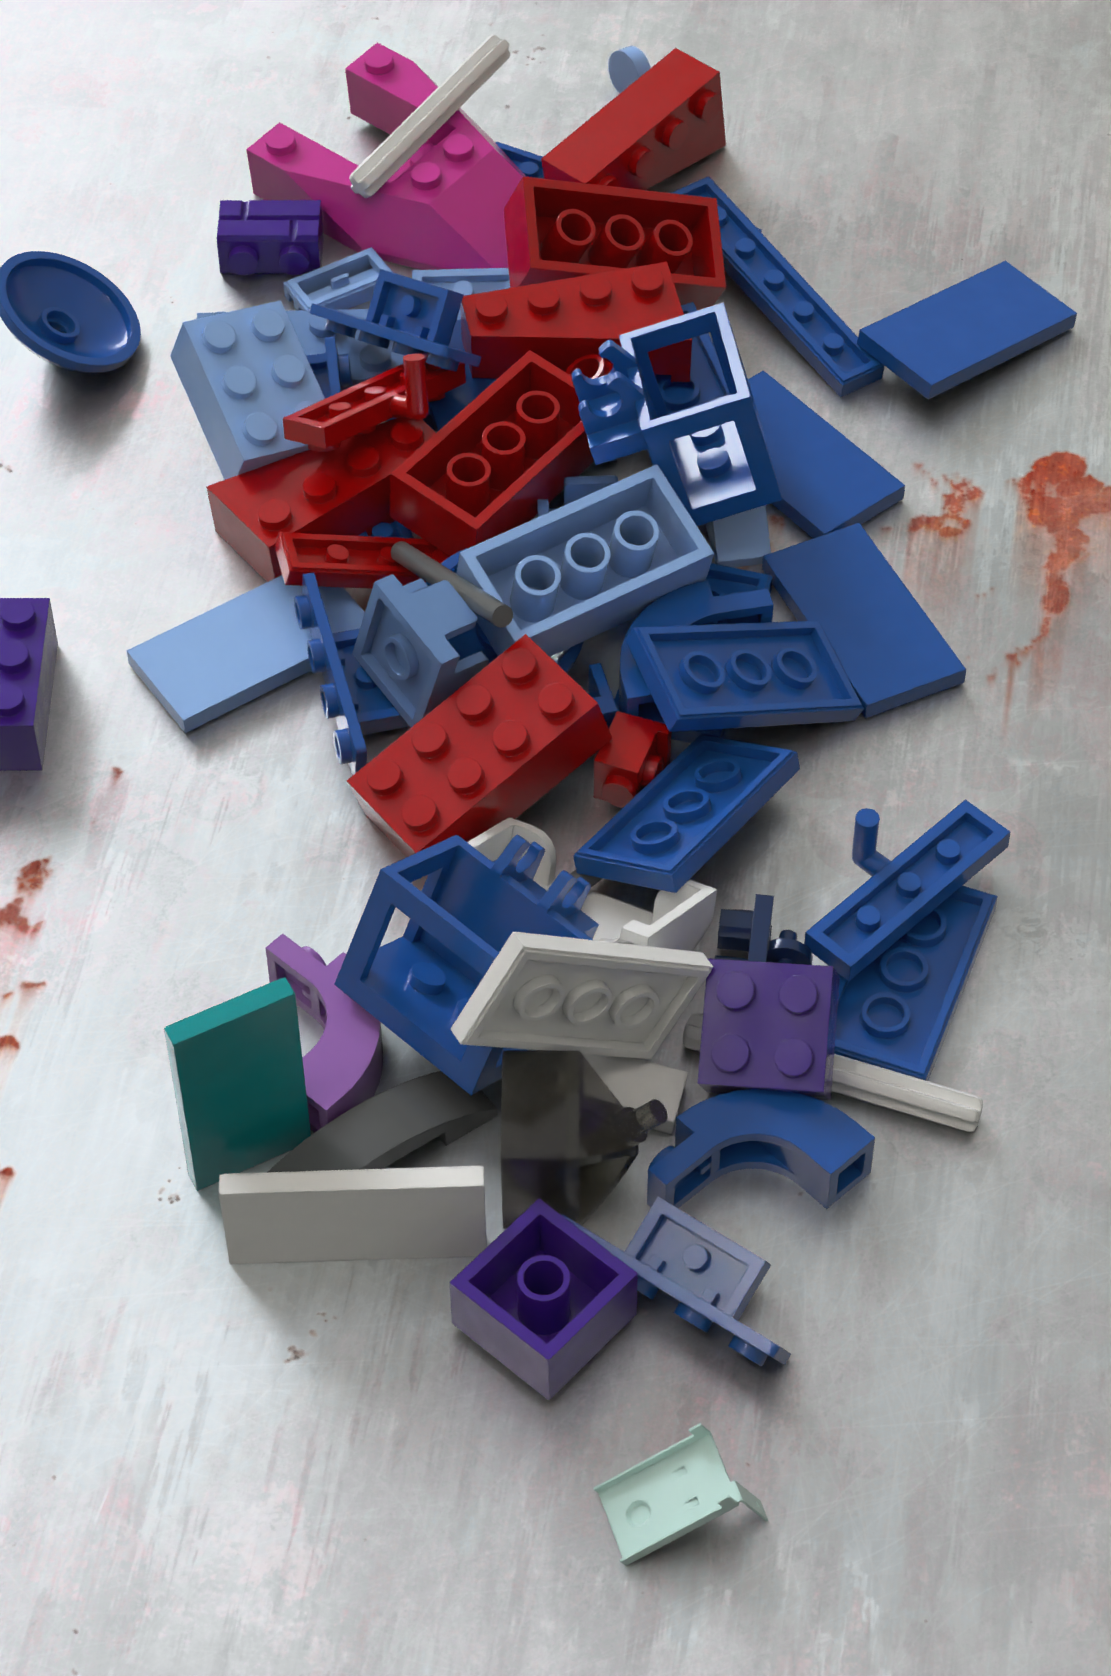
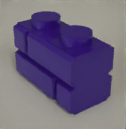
M220 200L217 226L220 273L244 276L250 274L301 275L321 268L324 241L321 200H249L248 202H243L242 200Z

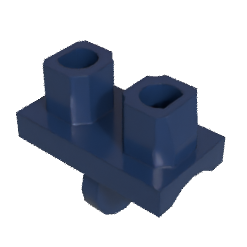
M756 894L754 911L721 909L717 949L749 953L748 959L715 955L714 959L812 965L813 956L812 951L807 945L797 940V933L792 930H783L780 932L779 938L771 940L774 896Z

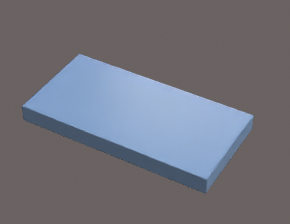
M281 575L127 650L128 664L184 733H187L311 671L307 652V640H312L309 628L300 630L294 607V597L302 595V586L285 585ZM319 587L332 633L359 629L365 612L349 593L342 587Z

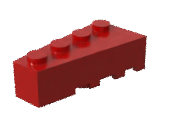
M677 48L673 49L541 158L544 179L647 190L725 147L726 137L720 72Z
M667 262L465 295L460 306L461 336L466 352L482 357L479 367L469 365L472 378L498 379L529 350L566 372L568 367L582 356L589 354L600 356L599 347L607 340H612L621 347L619 335L684 315ZM692 338L648 352L655 375H671V382H690ZM603 358V360L609 361L613 365L610 360Z
M399 417L376 425V430L371 433L354 435L341 441V446L335 450L318 452L309 449L206 486L215 531L265 581L269 582L282 575L274 547L279 532L359 536L366 531L367 535L371 536L372 528L381 522L389 524L394 522V519L390 517V475L436 432L423 420Z

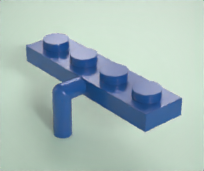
M965 799L890 861L876 850L880 821L879 814L869 808L859 810L855 817L852 860L872 877L805 932L804 944L807 945L815 956L828 966H833L837 973L850 981L1009 846L1011 832Z

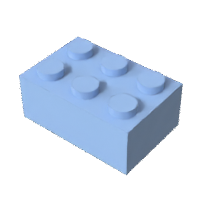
M281 300L183 322L170 357L224 480L309 450L308 444L284 438L283 418L325 399Z

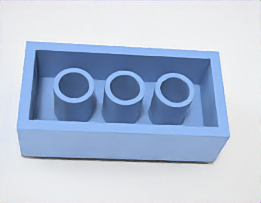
M656 464L461 551L456 574L512 609V621L503 628L493 625L476 614L478 617L477 623L498 656L526 634L551 657L637 617L651 603L673 590L706 581L714 552Z

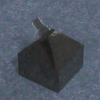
M502 1050L501 1190L503 1229H507L538 1198L559 1214L565 1215L582 1226L600 1207L628 1171L638 1155L639 1144L646 1140L648 1131L667 1121L668 1115L664 1105L659 1100L653 1099L636 1109L632 1107L624 1108L580 1051Z

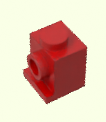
M617 711L609 727L613 739L599 749L594 759L593 798L607 801L614 806L623 808L670 764L672 732L668 731L666 724Z

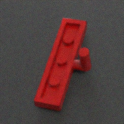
M427 354L405 355L403 357V364L284 417V438L308 444V448L312 451L324 452L339 448L341 441L354 435L375 431L376 425L390 418L404 417L412 420H422L428 414V402L441 400L445 397L446 392L466 383L465 363L460 362L458 370L455 372L426 363Z

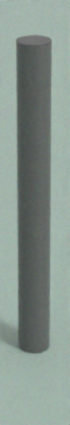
M400 541L393 545L391 558L399 565L431 585L443 580L448 581L473 612L499 628L506 627L512 621L513 611L503 602L410 544Z

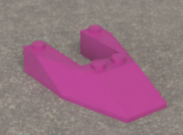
M378 42L345 68L351 114L390 135L439 87L414 61ZM461 108L369 198H364L359 193L355 194L350 188L352 183L349 177L358 167L357 164L280 122L246 149L253 194L263 200H321L324 234L357 253L372 247L383 261L420 270L508 268L504 207L521 178L527 176Z

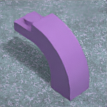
M282 933L265 948L269 982L286 977L295 992L296 1005L317 1020L324 1029L318 1043L303 1057L310 1130L315 1133L343 1113L375 1096L383 1069L381 1022L334 985L345 959V952H342L326 966L322 957L314 949L308 946L300 947Z

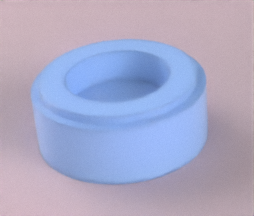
M628 46L614 51L610 55L608 62L610 79L619 93L624 91L651 68L645 54L635 46Z

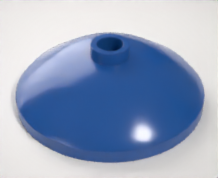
M47 251L19 253L10 257L2 264L0 268V317L14 338L30 352L60 368L83 373L112 371L122 367L132 358L141 338L139 319L127 297L103 274L79 260Z

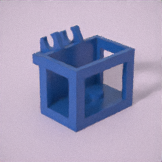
M724 302L619 335L621 347L612 340L605 341L599 347L600 357L606 358L613 363V368L608 375L592 379L586 377L579 368L572 372L573 385L580 402L578 410L587 434L589 448L595 465L648 449L653 466L656 464L659 466L696 526L783 500L757 407ZM710 332L729 395L668 414L648 352Z
M455 835L380 869L334 983L341 991L470 1095L543 1056L546 1052L461 1045L451 1031L454 1022L512 932L593 940L599 926L597 922L581 911L591 884L582 877L576 879L570 873L563 870L546 891L533 881L544 856L545 849L536 842L529 843L519 835H515L495 861L489 860L460 836ZM527 850V852L525 853V855L520 859V857L522 856V854ZM428 875L422 891L411 884V882ZM398 908L410 918L404 935L380 947L394 910Z

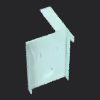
M701 1423L689 1429V1432L693 1435L593 1488L594 1491L599 1493L622 1556L620 1562L625 1566L738 1507L740 1502L765 1521H768L761 1501L737 1481H730L713 1436Z

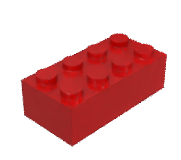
M523 176L504 207L510 288L667 262L681 305L694 302L697 310L713 306L726 289L717 198Z
M529 350L391 473L390 517L449 556L531 521L538 514L537 499H548L550 503L564 490V479L566 477L579 476L594 462L587 434L578 410L580 402L572 377Z
M525 634L350 777L347 783L365 815L405 857H409L455 835L468 842L509 817L516 819L613 738L598 702Z

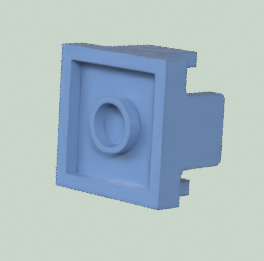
M392 574L374 582L352 655L410 727H413L489 663L488 658L482 651L459 660L460 655L447 641L452 637L473 629L478 619L477 615L469 608L448 581L443 580L428 586L423 579H419L402 586Z

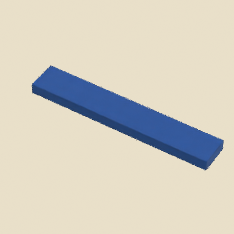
M709 176L671 192L674 194L717 198L725 272L840 398L883 378L885 366L857 345L858 336Z

